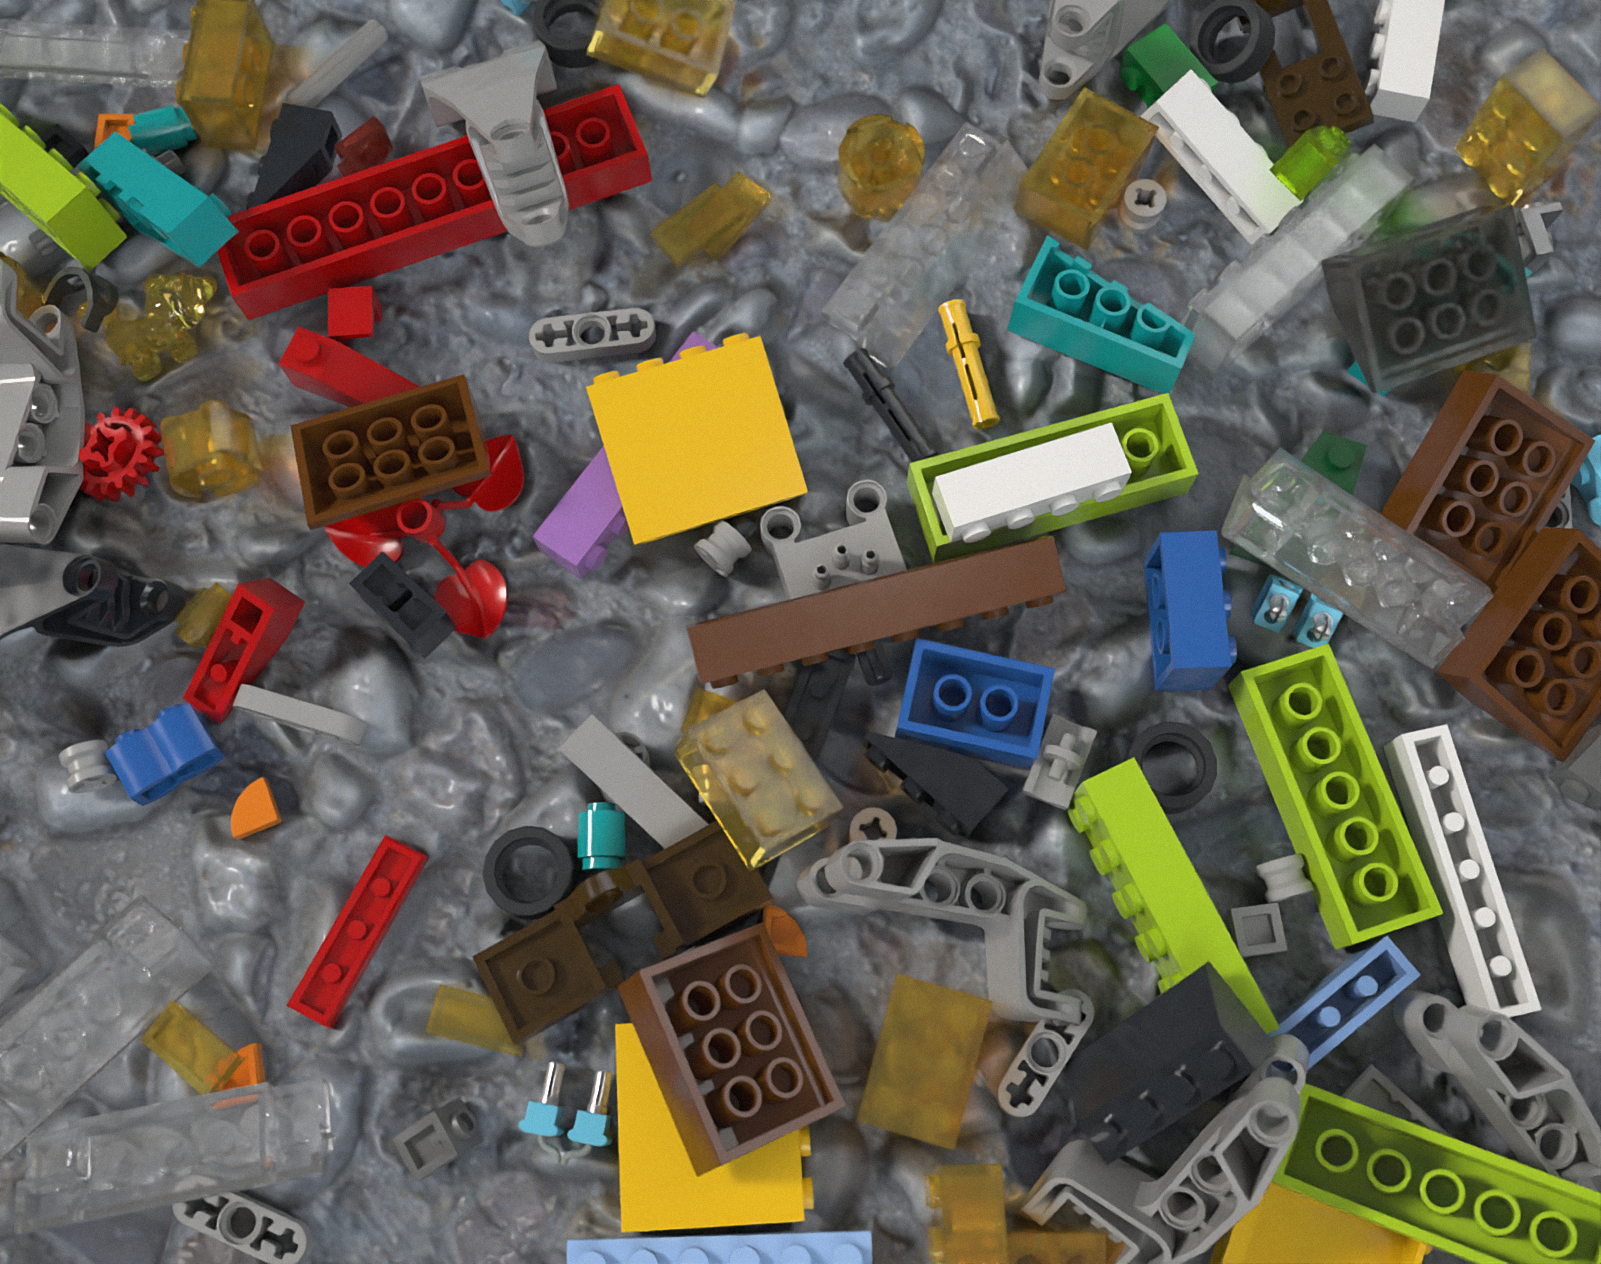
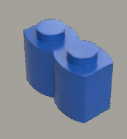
M190 703L184 705L174 704L166 707L156 716L157 720L148 728L142 730L132 729L124 732L114 741L115 745L105 752L130 799L141 806L162 798L184 781L205 772L225 757L202 714Z

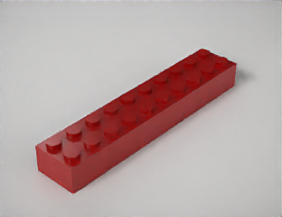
M619 84L543 109L566 188L569 210L653 182L647 150ZM466 135L232 214L227 219L238 232L217 253L231 296L249 321L327 294L330 288H345L499 235L508 230L497 213Z

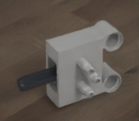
M869 479L854 483L848 490L846 498V519L850 526L801 541V523L795 511L784 506L773 507L766 511L760 522L762 546L765 552L774 559L787 600L907 570L886 513L887 494L882 485ZM861 500H869L875 503L878 508L872 512L865 513L859 511L855 504ZM777 526L788 527L793 532L788 538L780 540L773 538L769 534ZM880 639L874 640L875 648L856 653L865 681L869 686L884 684L892 678V672Z

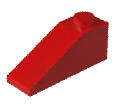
M299 326L278 363L293 386L350 408L421 387L346 345Z
M270 577L238 583L183 699L216 723L223 722L234 708L233 703L241 684L252 685L287 640L305 601Z

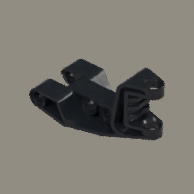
M0 544V640L16 631L34 627L37 633L45 636L113 647H125L147 639L176 621L185 609V591L175 583L159 578L127 576L118 573L117 568L111 562L91 555ZM166 590L168 593L167 603L158 612L157 600L160 594Z

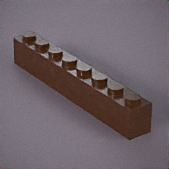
M1040 536L685 626L699 681L701 684L710 682L711 689H716L738 683L737 675L756 670L757 677H764L784 671L783 663L801 659L802 665L805 666L829 660V651L845 647L848 654L867 651L875 648L874 640L888 636L892 637L893 642L914 639L920 636L919 628L935 624L938 631L957 628L965 625L963 617L981 613L982 620L1007 615L1009 614L1008 606L1025 602L1026 608L1044 606L1054 602L1053 594L1065 592L1066 588L1054 536Z

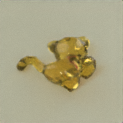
M180 272L168 275L160 273L149 275L142 285L146 294L144 309L146 315L137 320L120 321L118 302L114 311L103 318V326L106 331L105 341L111 351L119 358L121 366L130 364L136 378L139 381H147L156 377L162 371L161 361L158 356L160 353L169 352L177 363H184L194 359L199 351L197 342L185 331L198 325L206 310L205 303L215 294L217 281L213 277H194ZM99 294L106 301L107 296ZM88 299L77 308V315L80 319H83L86 313Z

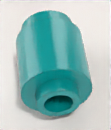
M174 104L135 114L133 115L135 124L128 126L135 146L141 150L145 149L150 156L164 153L167 150L189 146L188 141L198 139L185 105L175 108Z
M589 803L587 811L578 813V860L582 861V871L600 873L620 867V860L625 859V813L616 811L615 803Z

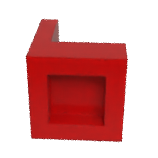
M360 286L328 289V337L347 347L348 339L373 337L374 322L382 321V304L373 287Z

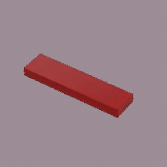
M387 835L384 836L286 1006L326 1028H333L428 862L429 858Z

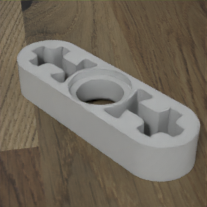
M641 308L543 318L534 323L529 331V341L535 356L541 361L548 363L640 353L648 350L656 339L654 320L647 311ZM632 324H640L642 330L639 337H632L630 332ZM612 325L617 327L618 340L613 341ZM592 326L599 327L604 330L605 336L597 344H587L581 340V335L585 329ZM568 330H572L575 345H569ZM554 333L556 338L553 342L554 346L545 347L546 334Z
M241 684L233 703L235 709L246 714L352 746H360L368 725L365 721L354 716L247 684Z
M1066 989L1058 993L1082 1000L1081 1015L1083 1019L1080 1025L1074 1026L1075 1023L1071 1022L1063 1031L1064 1034L1072 1036L1069 1044L1058 1033L1044 1029V1025L1048 1020H1040V1022L1036 1023L1003 1075L996 1089V1099L1000 1108L1008 1115L1025 1117L1033 1114L1039 1108L1094 1018V1006L1084 992L1077 989ZM1051 1020L1054 1027L1060 1022L1059 1020ZM1046 1038L1056 1044L1059 1056L1053 1066L1045 1068L1034 1062L1031 1049L1038 1039ZM1023 1061L1029 1070L1035 1074L1045 1076L1046 1080L1041 1086L1036 1079H1033L1026 1092L1032 1098L1030 1104L1020 1103L1014 1108L1009 1104L1012 1095L1006 1091L1009 1083L1015 1086L1019 1085L1025 1078L1027 1073L1018 1070L1020 1063Z
M200 1178L189 1180L183 1183L174 1195L173 1212L181 1223L268 1264H299L308 1257L312 1250L313 1234L305 1222L213 1179ZM203 1190H206L204 1194L206 1202L214 1206H223L227 1198L229 1203L219 1214L210 1210L197 1211L193 1214L195 1204L189 1201L191 1194L201 1193ZM241 1207L249 1208L256 1218L253 1232L245 1238L237 1236L231 1228V1218L235 1211ZM216 1219H217V1226H215V1225L213 1224V1222H214ZM273 1219V1224L268 1228L269 1220ZM267 1230L277 1235L288 1234L293 1230L295 1233L292 1240L298 1244L297 1251L286 1252L283 1256L280 1254L283 1247L281 1243L268 1238L262 1240L260 1247L257 1245V1242L265 1235Z

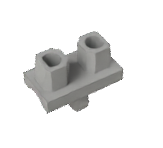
M1053 713L1040 744L1038 758L1031 767L1022 793L1066 811L1097 731L1074 724Z

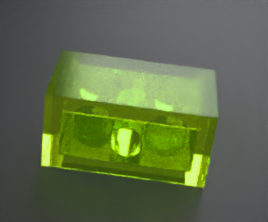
M1325 125L1308 129L1269 171L1301 201L1317 194L1355 156L1348 148L1352 142L1343 131L1334 125L1330 129Z

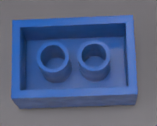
M1217 530L1160 532L1143 561L1155 692L1210 690L1232 667L1231 664H1234L1236 661V641L1233 635H1228L1226 618L1231 616V595L1228 590H1223L1222 574L1225 573L1227 566L1225 547L1218 546Z
M916 638L894 738L1031 770L1032 765L1038 758L1055 668Z

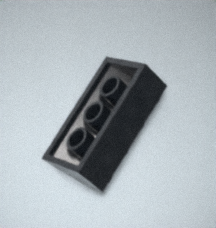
M1207 961L1067 1061L1066 1068L1076 1124L1106 1164L1109 1165L1256 1070L1276 1045L1210 961Z

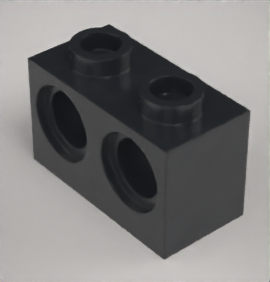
M383 551L349 583L362 600L424 659L457 628L449 614Z

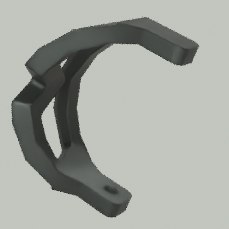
M69 266L53 277L40 305H54L59 308L64 296L86 288L88 306L82 319L81 327L96 333L100 328L103 318L114 311L119 301L118 287L113 282L94 273L90 275L83 268ZM73 277H80L82 279L73 284L67 281ZM96 286H101L106 290V301L99 295Z

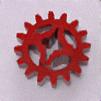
M114 407L111 417L100 412L97 414V424L94 426L89 423L84 424V430L86 431L84 447L79 450V458L83 462L84 479L79 488L101 502L106 497L113 502H118L121 492L129 497L135 496L134 486L140 483L147 487L149 485V481L146 478L148 472H158L160 469L154 463L155 458L165 455V451L157 445L164 439V436L156 430L157 425L144 414L141 415L134 408H129L124 412L119 407Z

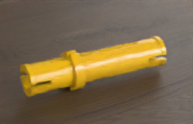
M955 299L945 302L938 308L948 338L945 347L948 355L954 358L961 387L972 418L973 428L975 430L987 429L998 424L1000 417L997 414L988 379L979 355L978 348L981 345L979 336L972 332L965 309V302L962 299Z

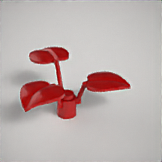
M511 434L487 440L492 476L452 488L458 495L466 498L465 500L441 502L439 499H434L429 504L422 498H416L403 502L401 505L396 504L326 525L324 528L327 535L341 553L363 567L368 566L382 551L397 563L404 552L402 538L412 536L419 542L429 543L456 572V575H450L439 583L434 596V600L449 614L456 624L457 628L454 631L481 639L490 637L501 624L508 603L506 581L502 573L486 560L475 561L465 570L463 569L458 560L439 540L445 529V519L441 511L468 509L476 502L484 511L497 512L508 508L518 499L524 486V469L517 441Z

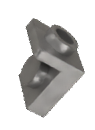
M1534 202L1525 205L1517 211V215L1504 229L1513 259L1533 273H1536L1554 252L1552 236L1547 229L1563 212L1560 202L1543 205L1542 202Z
M457 1100L432 1111L392 1139L415 1183L429 1177L460 1155L478 1147L484 1142L478 1130L475 1117L462 1100Z

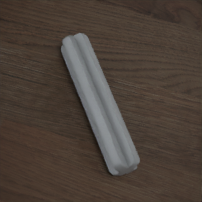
M374 19L369 20L288 95L290 104L314 108L388 39L384 27Z

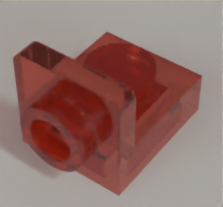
M375 116L334 145L341 160L337 168L343 177L369 169L371 166L379 165L394 150L385 127Z

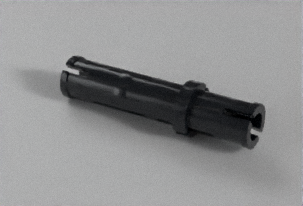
M861 348L850 354L844 360L843 365L849 370L862 389L863 394L861 397L865 403L873 405L910 461L916 462L938 456V452L932 447L912 415H910L895 393L894 388L896 385L890 377H884L870 357L868 350Z

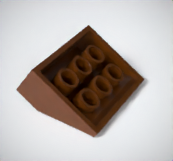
M1464 370L1371 529L1404 550L1493 596L1540 530L1545 527L1595 440L1499 375Z
M465 374L290 425L306 521L310 530L492 476L487 440L480 413Z
M1542 528L1436 673L1468 701L1560 762H1564L1601 712V549L1579 529Z
M764 922L641 969L617 987L697 1177L846 1107Z

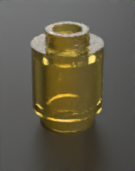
M217 582L208 590L203 587L173 618L180 625L174 633L194 650L201 644L207 648L232 595Z

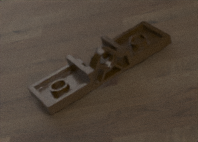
M1251 0L1264 9L1271 18L1301 6L1306 26H1311L1316 42V55L1284 68L1281 67L1275 49L1272 50L1269 60L1258 72L1263 92H1266L1289 155H1294L1374 123L1373 112L1328 0ZM1246 16L1237 17L1240 31L1243 34L1250 32V20Z
M728 814L645 861L638 858L626 866L606 870L588 878L568 898L554 905L555 911L472 956L513 1044L520 1045L616 991L617 987L626 981L623 972L615 960L598 967L580 928L639 895L646 893L665 930L652 938L663 960L680 955L775 901Z

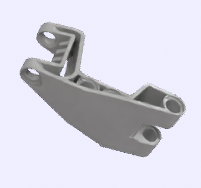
M1050 0L1039 76V87L1042 93L1054 100H1062L1071 96L1122 53L1168 7L1171 0ZM1052 71L1064 72L1070 77V81L1063 85L1054 84L1049 80L1048 74Z
M536 40L504 50L501 56L464 68L453 66L420 77L422 88L437 127L463 119L466 120L465 125L469 142L497 213L506 229L529 246H543L560 239L564 235L569 217V201L546 117L541 104L536 99L538 95L558 89L545 45L540 40Z
M0 259V543L7 545H45L54 539L84 479L83 462L79 458V450L84 447L85 409L75 326L73 321L54 305L42 306L35 310L29 319L25 318L16 308V271ZM58 320L53 330L46 334L44 331L48 325Z
M938 838L860 840L840 848L829 858L816 861L799 873L796 881L797 892L806 904L813 907L866 915L875 910L883 909L973 924L983 928L989 1003L994 1012L1003 1018L1014 1021L1038 1023L1040 1020H1048L1046 1024L1054 1025L1051 1020H1059L1060 1022L1057 1026H1069L1071 1022L1075 1023L1074 1026L1080 1025L1082 1000L1040 990V983L1048 982L1049 973L1041 969L1042 963L1048 962L1050 958V951L1043 948V942L1051 940V930L1047 928L1065 930L1085 929L1088 904L1014 862L997 855L947 843ZM817 871L824 872L829 885L832 886L829 894L822 892L816 884ZM925 880H929L935 885L938 895L936 902L931 901L924 891ZM971 888L976 889L982 897L981 909L976 908L970 899Z
M1417 989L1406 990L1398 996L1393 1007V1016L1398 1027L1429 1067L1456 1076L1521 1164L1601 1193V1129L1576 1087L1570 1071L1507 1015L1473 1005L1463 1006L1458 1009L1444 997ZM1428 1007L1429 1015L1425 1023H1423V1014ZM1514 1097L1513 1104L1510 1107L1511 1099Z
M1278 1034L1272 1036L1270 1039L1276 1045L1256 1070L1231 1086L1227 1103L1159 1180L1154 1179L1120 1158L1107 1165L1090 1141L1076 1140L1068 1143L1061 1149L1030 1190L1020 1209L1038 1224L1043 1225L1067 1199H1070L1074 1202L1072 1209L1080 1215L1084 1213L1089 1214L1092 1217L1091 1224L1098 1229L1102 1227L1107 1228L1110 1231L1108 1237L1115 1243L1120 1242L1106 1264H1181L1204 1253L1244 1215L1258 1206L1297 1134L1301 1113L1299 1093L1306 1082L1309 1053L1306 1046L1300 1039L1292 1035ZM1283 1060L1291 1063L1296 1069L1284 1072L1276 1069L1271 1063ZM1215 1156L1219 1165L1209 1162L1205 1157ZM1176 1192H1186L1195 1199H1183Z

